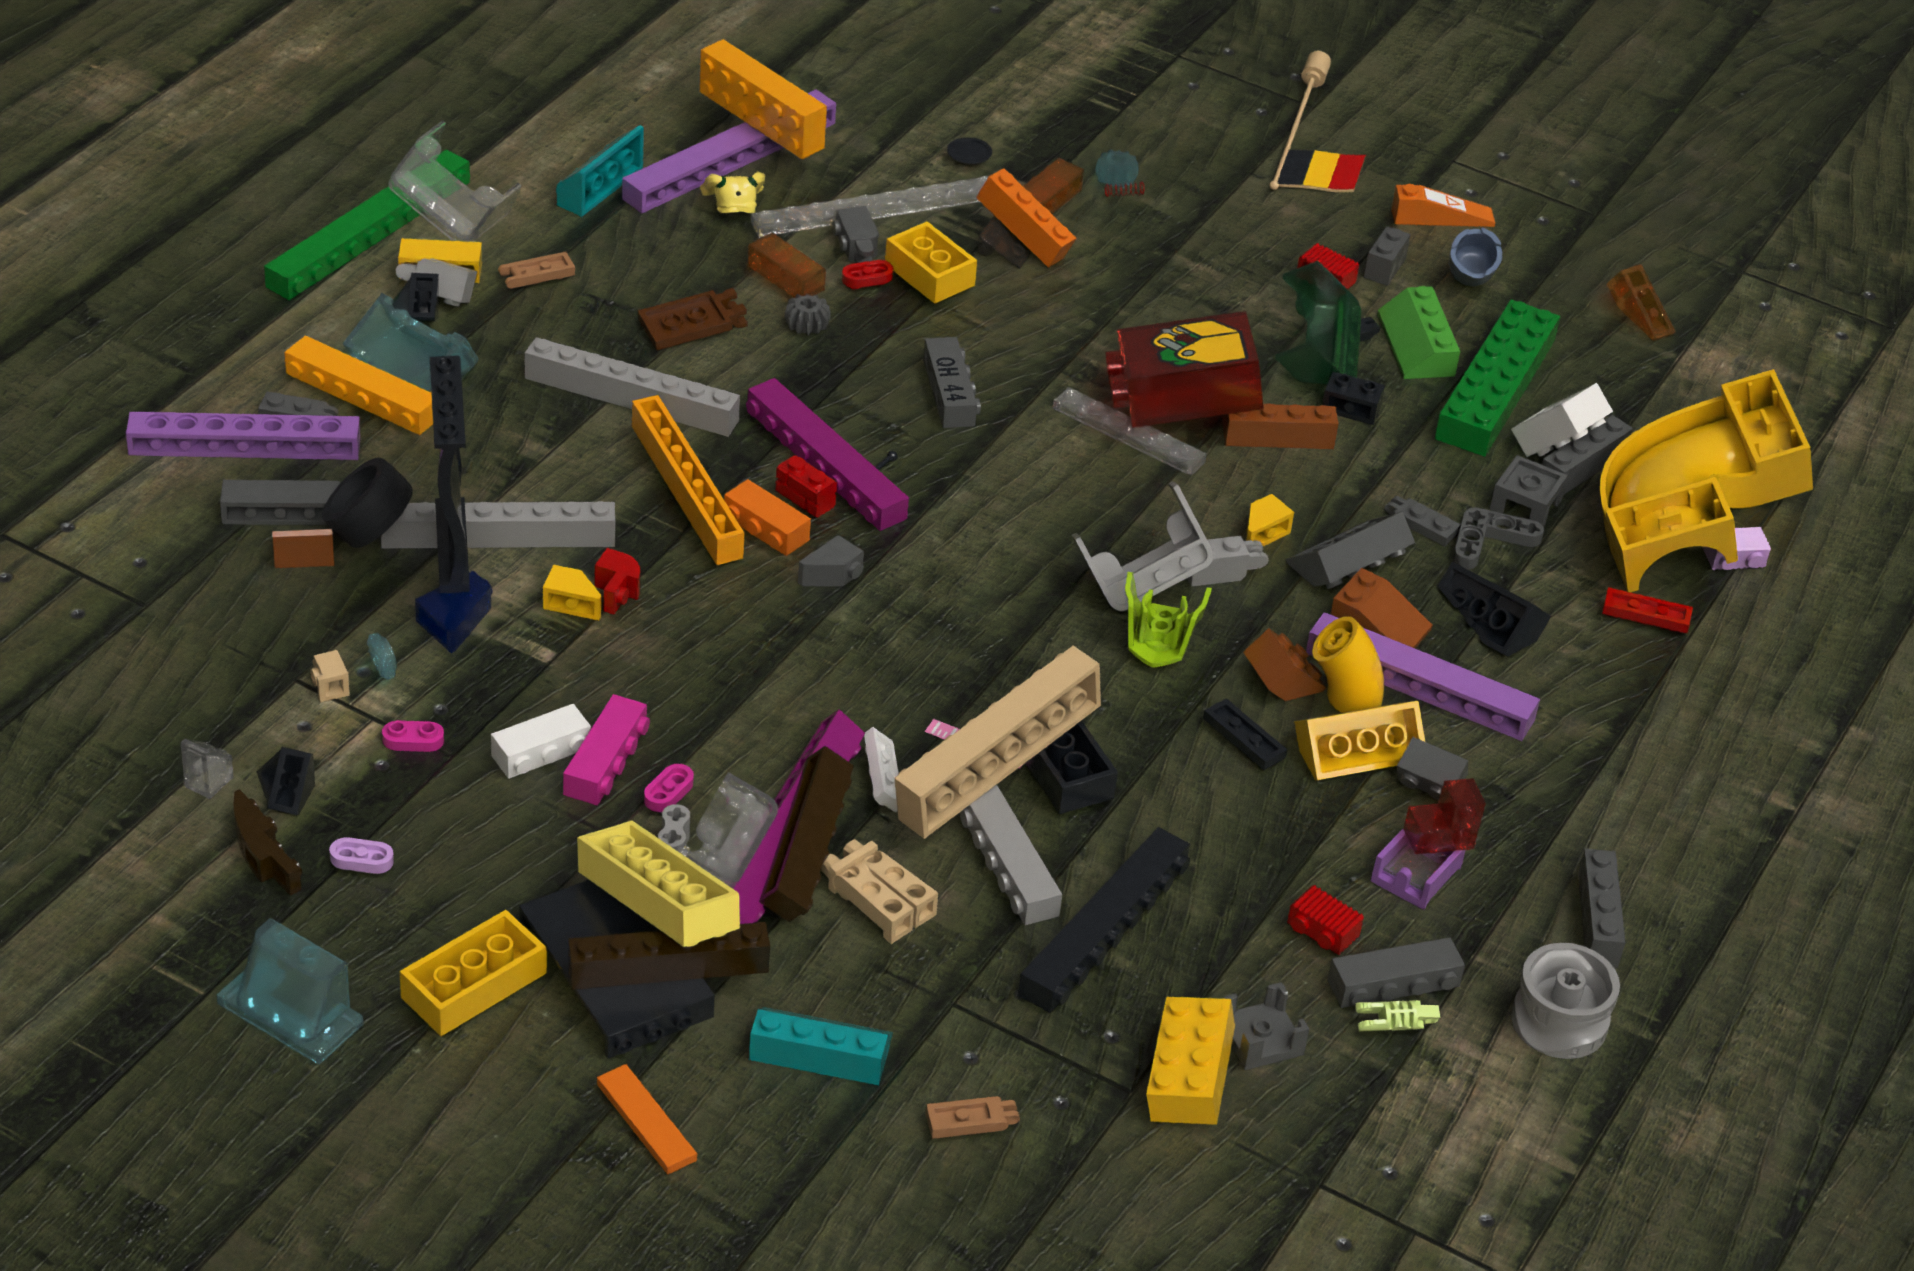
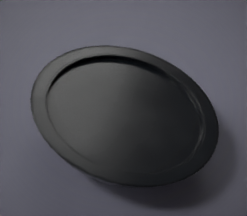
M972 137L955 139L947 147V151L952 159L965 165L982 164L992 155V148L988 143Z

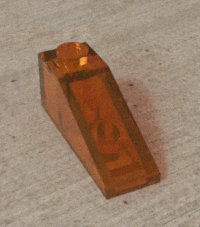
M1642 264L1621 270L1607 283L1617 306L1653 341L1676 332Z

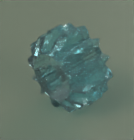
M1109 150L1108 153H1101L1096 163L1095 171L1099 182L1109 186L1112 184L1114 188L1115 183L1117 187H1120L1121 183L1122 188H1125V183L1130 185L1131 182L1133 185L1138 175L1139 167L1138 162H1136V156L1130 155L1128 151Z

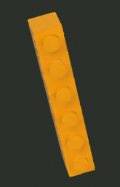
M306 335L285 351L286 374L418 435H421L433 425L431 392Z

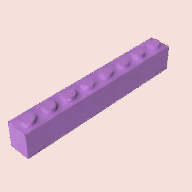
M1325 612L1321 615L1309 633L1306 649L1309 655L1313 656V645L1321 631L1331 622L1339 619L1338 617ZM1363 628L1372 640L1379 655L1385 686L1520 741L1524 739L1534 723L1540 702L1539 698Z

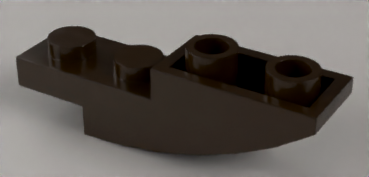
M240 789L235 791L233 805L236 836L246 863L261 883L273 877L290 896L301 891V866L296 859H290L284 852L281 844L276 840L275 834L278 830L274 820L270 816L266 817L259 810L254 799H249Z

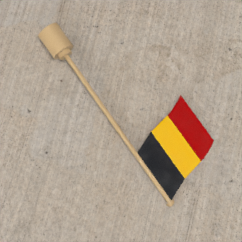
M1311 52L1306 60L1301 77L1308 86L1274 180L1269 183L1271 190H1277L1279 187H1290L1329 192H1354L1366 155H1345L1316 150H1290L1312 87L1321 86L1325 82L1329 71L1331 59L1325 52Z

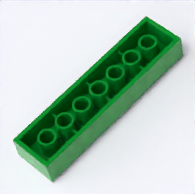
M1511 299L1440 412L1434 439L1486 457L1553 345L1560 316L1548 310H1541L1524 302Z

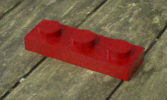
M1608 587L1602 614L1687 634L1693 607Z

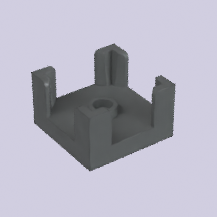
M1517 455L1495 484L1490 510L1503 513L1506 500L1509 499L1532 508L1529 519L1539 522L1544 527L1551 504L1553 503L1554 506L1558 507L1562 501L1568 475Z
M1282 982L1267 986L1264 1003L1236 1010L1237 994L1222 997V999H1231L1235 1029L1231 1047L1244 1070L1304 1055L1309 1028L1304 1019H1299L1298 1026L1295 1028L1286 1014L1288 992Z

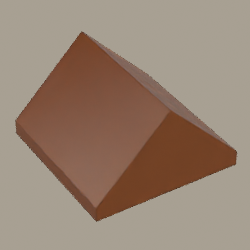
M332 529L272 531L275 568L334 566V537Z

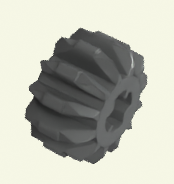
M806 293L805 296L796 294L795 298L788 301L785 319L790 330H796L797 334L806 333L809 336L810 333L819 334L820 330H826L831 311L826 303V299H819L818 295L809 296Z

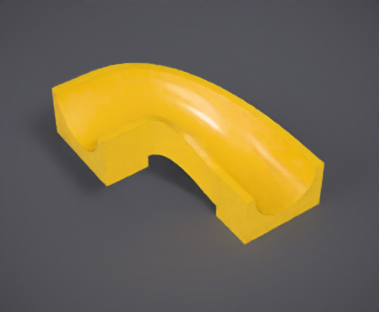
M1774 369L1722 384V396L1680 409L1645 425L1623 440L1610 454L1601 474L1600 496L1607 541L1627 592L1638 591L1640 580L1649 566L1664 555L1678 549L1693 546L1710 547L1722 553L1727 564L1738 561L1735 522L1730 508L1755 507L1813 490L1811 448Z

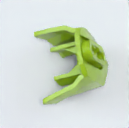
M1128 571L1125 585L1128 602V650L1152 668L1181 661L1187 650L1194 627L1203 617L1212 588H1206L1198 608L1191 614H1188L1186 596H1182L1180 608L1152 603L1153 590L1149 589L1141 603L1137 598L1134 574Z

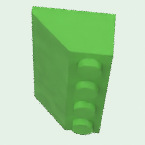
M1432 286L1406 288L1378 309L1377 315L1403 379L1455 377L1460 350Z

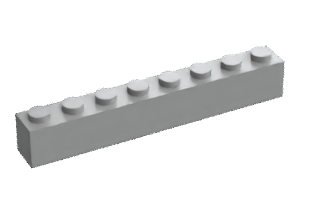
M537 337L525 351V379L629 409H632L633 400L659 395L675 422L729 437L739 421L740 395L726 390L713 388Z
M615 502L465 503L468 548L615 547ZM409 503L398 520L381 535L382 548H438L435 503Z

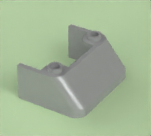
M1174 481L1168 484L1181 509L1171 514L1166 522V529L1171 540L1121 567L1117 558L1108 552H1100L1091 557L1078 533L1072 535L1108 603L1118 611L1128 610L1125 593L1128 571L1134 574L1137 598L1142 602L1144 595L1149 589L1153 590L1154 596L1205 569L1213 560V550L1179 485Z

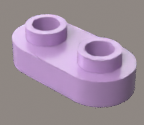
M345 837L335 840L329 849L330 861L339 869L380 874L390 870L394 863L393 849L390 845L383 842Z

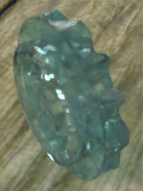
M377 632L369 635L367 640L368 651L375 669L386 680L394 678L397 662L389 642Z

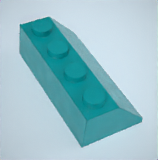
M639 125L621 135L561 180L556 187L557 206L582 217L620 188L623 177L643 169L644 127Z
M763 1007L758 1009L750 1033L749 1060L879 1085L893 1032Z

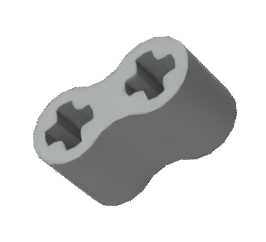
M672 804L667 806L662 812V830L659 832L658 838L685 857L686 843L690 838V811L683 805Z

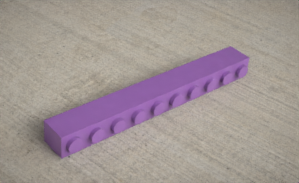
M817 89L809 92V95L827 106L826 128L835 124L836 102ZM744 122L623 177L622 199L640 213H644L700 187L704 183L705 178L710 174L724 176L784 147Z

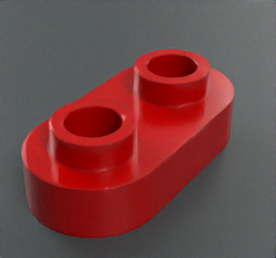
M885 260L849 264L842 270V283L851 289L884 285L893 278V266Z

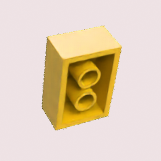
M928 221L886 239L885 261L892 264L893 271L934 304L975 286L977 260Z

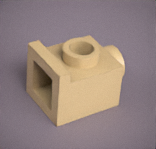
M338 650L314 655V668L310 669L313 685L318 687L319 701L324 702L350 696L348 672Z

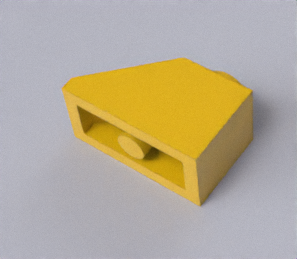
M1273 494L1254 501L1250 506L1246 541L1258 540L1265 546L1290 534L1294 511Z
M553 565L543 585V609L600 621L601 594L582 570Z

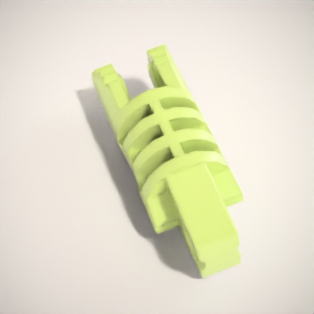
M1416 1000L1355 1003L1357 1013H1378V1020H1365L1358 1023L1359 1032L1423 1029L1424 1024H1433L1440 1019L1438 1005H1421L1420 1001Z

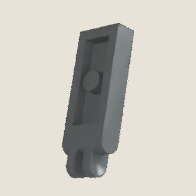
M266 392L258 408V414L337 416L338 409L329 406L325 401Z
M1395 496L1391 502L1385 505V510L1389 514L1403 511L1410 529L1444 547L1459 534L1461 524L1413 499L1408 498L1404 500L1399 496Z

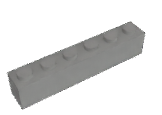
M995 785L960 812L962 825L971 832L975 847L981 849L985 856L987 868L995 873L1000 890L1006 892L1014 914L1020 916L1024 925L1060 916L1062 893L999 787Z

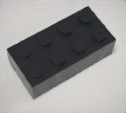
M1082 720L1025 763L1059 814L1114 799L1118 772Z

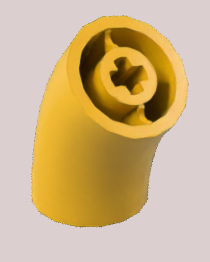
M1341 617L1334 620L1321 631L1312 649L1313 658L1320 664L1327 677V696L1330 704L1341 713L1381 706L1384 696V675L1379 655L1372 640L1353 617Z

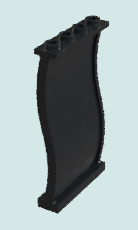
M460 356L430 357L434 449H439L437 478L439 498H435L440 593L470 592L465 498L461 497L460 494L462 475L460 448H466Z

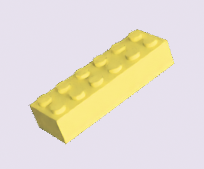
M628 821L577 837L578 872L683 947L695 946L701 941L713 937H722L728 932L740 929L739 893L634 821Z

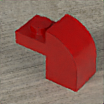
M606 548L595 564V587L604 590V612L614 615L621 605L626 604L628 598L638 600L640 595V566L632 556L610 548Z

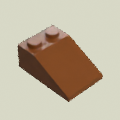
M1363 568L1334 597L1330 614L1338 618L1353 617L1363 628L1412 648L1418 646L1432 630L1433 626L1387 579Z

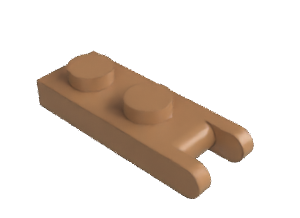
M561 252L503 264L498 268V272L501 276L512 275L505 280V284L511 289L574 276L575 266L567 252Z

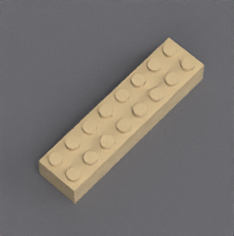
M1073 645L1064 653L1058 654L1045 667L1037 670L1022 684L1015 686L1006 696L992 703L983 713L969 720L956 733L946 737L933 750L923 754L910 767L903 769L894 778L898 820L925 839L1101 706L1100 664Z

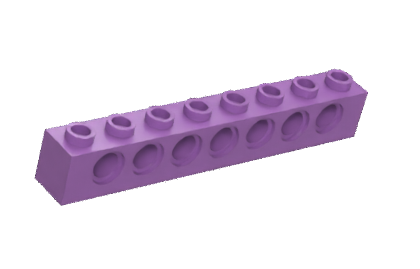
M130 412L126 430L128 455L358 460L361 439L359 416Z

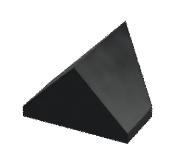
M411 273L410 279L384 313L407 320L435 321L438 316L439 274Z
M281 747L280 751L256 771L268 803L267 808L299 815L315 787L313 754Z

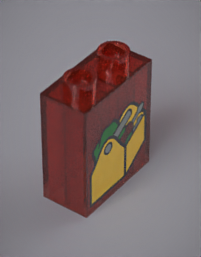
M1246 311L1117 329L1119 350L1105 352L1114 409L1129 408L1132 428L1264 409L1259 359Z

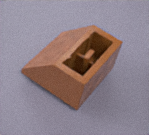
M1268 628L1243 652L1269 691L1284 701L1320 693L1326 689V686L1320 679L1323 676L1320 670L1313 663L1307 661L1309 654L1299 644L1294 646L1291 640L1283 633L1278 635Z

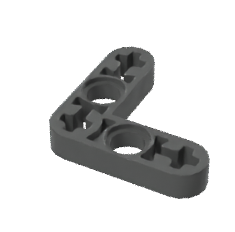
M1469 508L1464 512L1453 562L1468 570L1475 568L1479 562L1484 537L1528 547L1538 546L1542 542L1544 527L1534 520L1481 508ZM1477 521V526L1472 525V522ZM1497 525H1503L1509 529H1502L1497 527ZM1465 536H1471L1477 540H1469ZM1465 551H1469L1470 556L1464 555Z

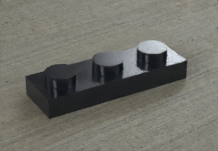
M1227 698L1204 710L1203 719L1263 770L1286 758L1287 749Z

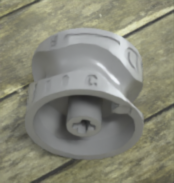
M1552 943L1536 949L1528 956L1524 963L1520 978V989L1515 996L1511 1013L1515 1031L1528 1046L1548 1056L1573 1059L1595 1052L1606 1039L1611 1021V1013L1618 999L1620 982L1616 970L1602 955L1581 945Z

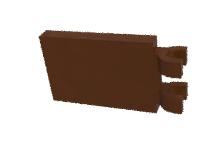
M734 288L725 290L717 295L711 290L638 310V319L656 350L733 330L732 325L737 328L748 326L745 317L741 316L747 314V309L743 303L737 305L733 300L737 298Z

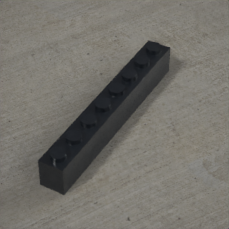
M1158 827L1025 968L1020 975L1018 996L1049 1013L1059 1004L1063 1005L1068 1000L1071 990L1077 984L1082 985L1094 965L1099 966L1102 963L1106 952L1111 947L1115 948L1118 946L1127 929H1133L1138 923L1140 915L1145 910L1149 911L1154 906L1161 892H1167L1174 878L1178 874L1182 875L1187 870L1190 864V858L1188 857L1190 843Z

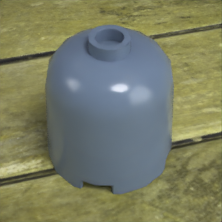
M1486 228L1465 229L1452 243L1448 265L1453 277L1466 286H1478L1486 283L1493 277L1502 261L1501 241L1493 232Z

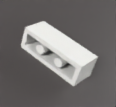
M570 704L492 733L491 756L509 779L576 754L591 730V726L576 706Z

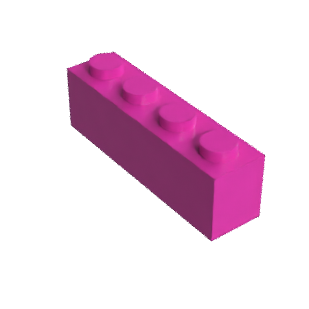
M615 694L612 695L563 773V795L598 806L603 796L610 793L616 775L622 774L628 755L634 754L638 739L648 731L650 718L647 717V704Z

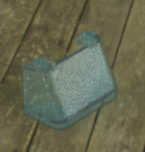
M383 293L380 294L343 342L344 347L349 352L348 355L431 392L430 357L460 356L462 376L469 372L479 360L465 337L456 332L452 335L448 333L445 336L411 318L406 310L395 309L392 305L393 299Z

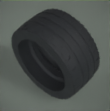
M377 457L357 467L337 486L323 508L322 518L329 528L344 542L353 548H360L375 541L398 520L411 500L413 488L406 478L383 458Z

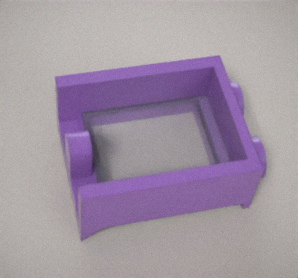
M1413 817L1376 856L1371 882L1425 910L1428 902L1458 869H1461L1467 845Z

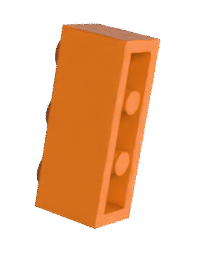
M749 479L724 494V501L741 528L783 555L788 556L810 540L811 518Z

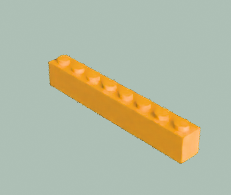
M659 395L633 400L632 428L715 564L720 565L743 559L744 531Z

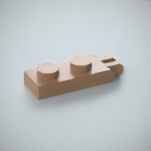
M998 1096L926 1104L925 1114L932 1139L1003 1131L1008 1128V1125L1016 1124L1020 1121L1016 1102L1014 1100L1002 1101Z

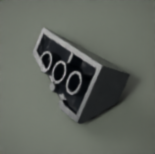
M1454 562L1450 564L1438 585L1452 605L1463 615L1469 626L1480 636L1481 641L1507 657L1537 642L1552 617L1531 602Z

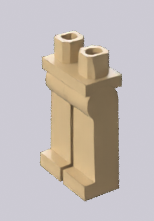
M853 839L843 848V859L840 860L834 854H829L822 864L821 871L829 878L828 889L834 894L838 892L843 899L850 900L883 930V937L890 944L911 932L913 927L917 928L937 915L938 892L884 852L879 851L878 845L873 841L863 845Z

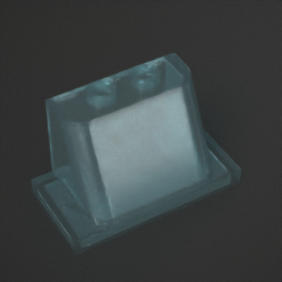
M271 918L257 929L245 970L217 994V1004L318 1065L363 1025V1015L350 1008L347 963Z

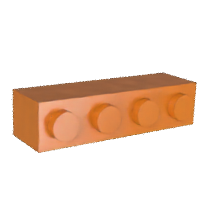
M1004 168L988 177L976 197L1048 268L1064 259L1077 239L1067 227L1062 225L1048 209Z

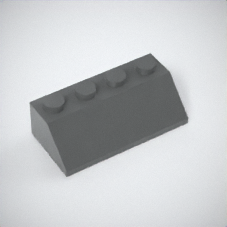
M1402 511L1365 521L1287 558L1286 561L1290 567L1311 585L1316 587L1326 584L1328 589L1343 583L1342 578L1345 576L1352 578L1361 568L1366 566L1373 568L1385 563L1384 557L1390 555V558H1394L1406 553L1405 547L1414 544L1415 541Z

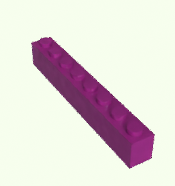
M776 378L748 389L746 402L748 413L755 417L767 431L776 436L795 455L803 458L807 463L837 482L836 492L851 507H854L869 523H872L879 531H882L907 519L909 497Z

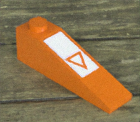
M1406 184L1396 185L1391 208L1395 224L1495 227V220L1490 207L1422 185Z

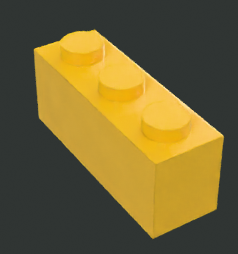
M401 238L398 265L401 263L417 265V262L423 258H434L477 271L475 283H480L482 242Z

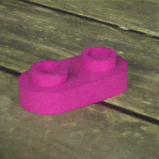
M395 720L383 727L382 742L386 748L394 751L432 752L443 746L444 729L435 722Z
M672 764L666 767L646 786L644 790L645 806L654 812H663L667 806L677 804L693 787L694 773L692 769L684 764Z

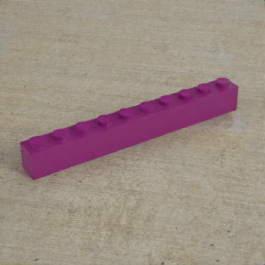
M840 709L821 721L724 881L725 884L739 893L740 924L756 923L765 912L764 905L759 903L806 759L826 746L849 762L862 748L859 743L864 737L865 732Z

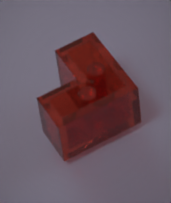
M1473 778L1444 781L1438 804L1409 806L1403 829L1415 854L1474 849L1486 803Z

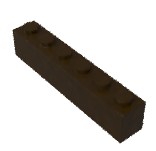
M826 746L806 759L759 903L788 922L799 915H805L813 904V891L820 882L821 874L819 873L822 864L829 855L827 848L837 830L835 823L838 815L844 808V802L842 801L845 792L852 783L850 777L854 765Z
M766 922L740 924V929L728 932L722 937H713L701 941L697 945L683 947L662 931L568 938V968L572 990L769 973L770 941Z

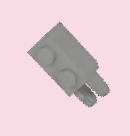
M423 258L417 262V265L401 263L395 269L396 276L405 281L410 279L411 273L439 274V296L445 298L444 303L454 306L470 302L477 275L475 270L434 258Z
M1241 536L1209 539L1207 541L1213 550L1211 564L1187 579L1191 587L1240 581L1246 576L1247 570L1266 566L1269 558L1266 553L1262 552L1264 550L1263 545L1258 540L1243 541Z

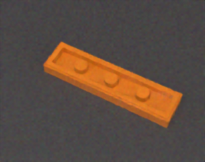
M627 1064L597 1077V1086L667 1175L697 1161V1152Z

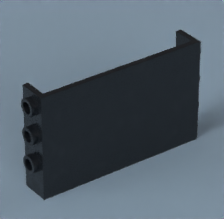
M589 879L519 905V922L525 928L533 929L539 940L547 947V952L570 986L568 938L661 931ZM703 978L574 990L605 1036V1055L608 1059L619 1054H625L631 1049L649 1042H655L677 1031L686 1030L692 1025L714 1017L715 995Z

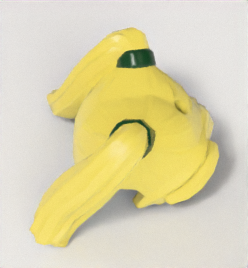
M759 171L749 177H723L722 175L710 174L705 178L704 183L700 186V190L703 196L715 194L717 210L720 213H755V207L757 206L756 194L760 193L764 188L765 174Z

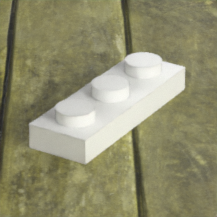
M872 727L864 735L865 752L868 756L869 774L873 785L872 794L877 803L882 806L885 805L896 813L898 810L894 778L899 772L894 744L891 739Z

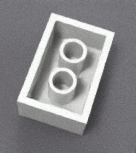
M1595 383L1542 409L1511 430L1526 457L1538 453L1539 457L1554 449L1552 445L1558 449L1569 443L1571 437L1575 441L1586 435L1588 427L1592 430L1605 423L1603 417L1613 411L1600 387Z

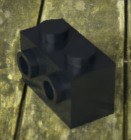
M1333 372L1325 389L1322 405L1335 406L1337 416L1374 425L1382 405L1385 385L1371 380L1352 377L1348 374Z

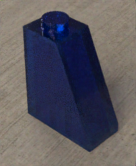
M474 570L469 572L470 592L440 593L439 587L415 599L416 622L450 653L455 652L492 608V587L486 579H482Z

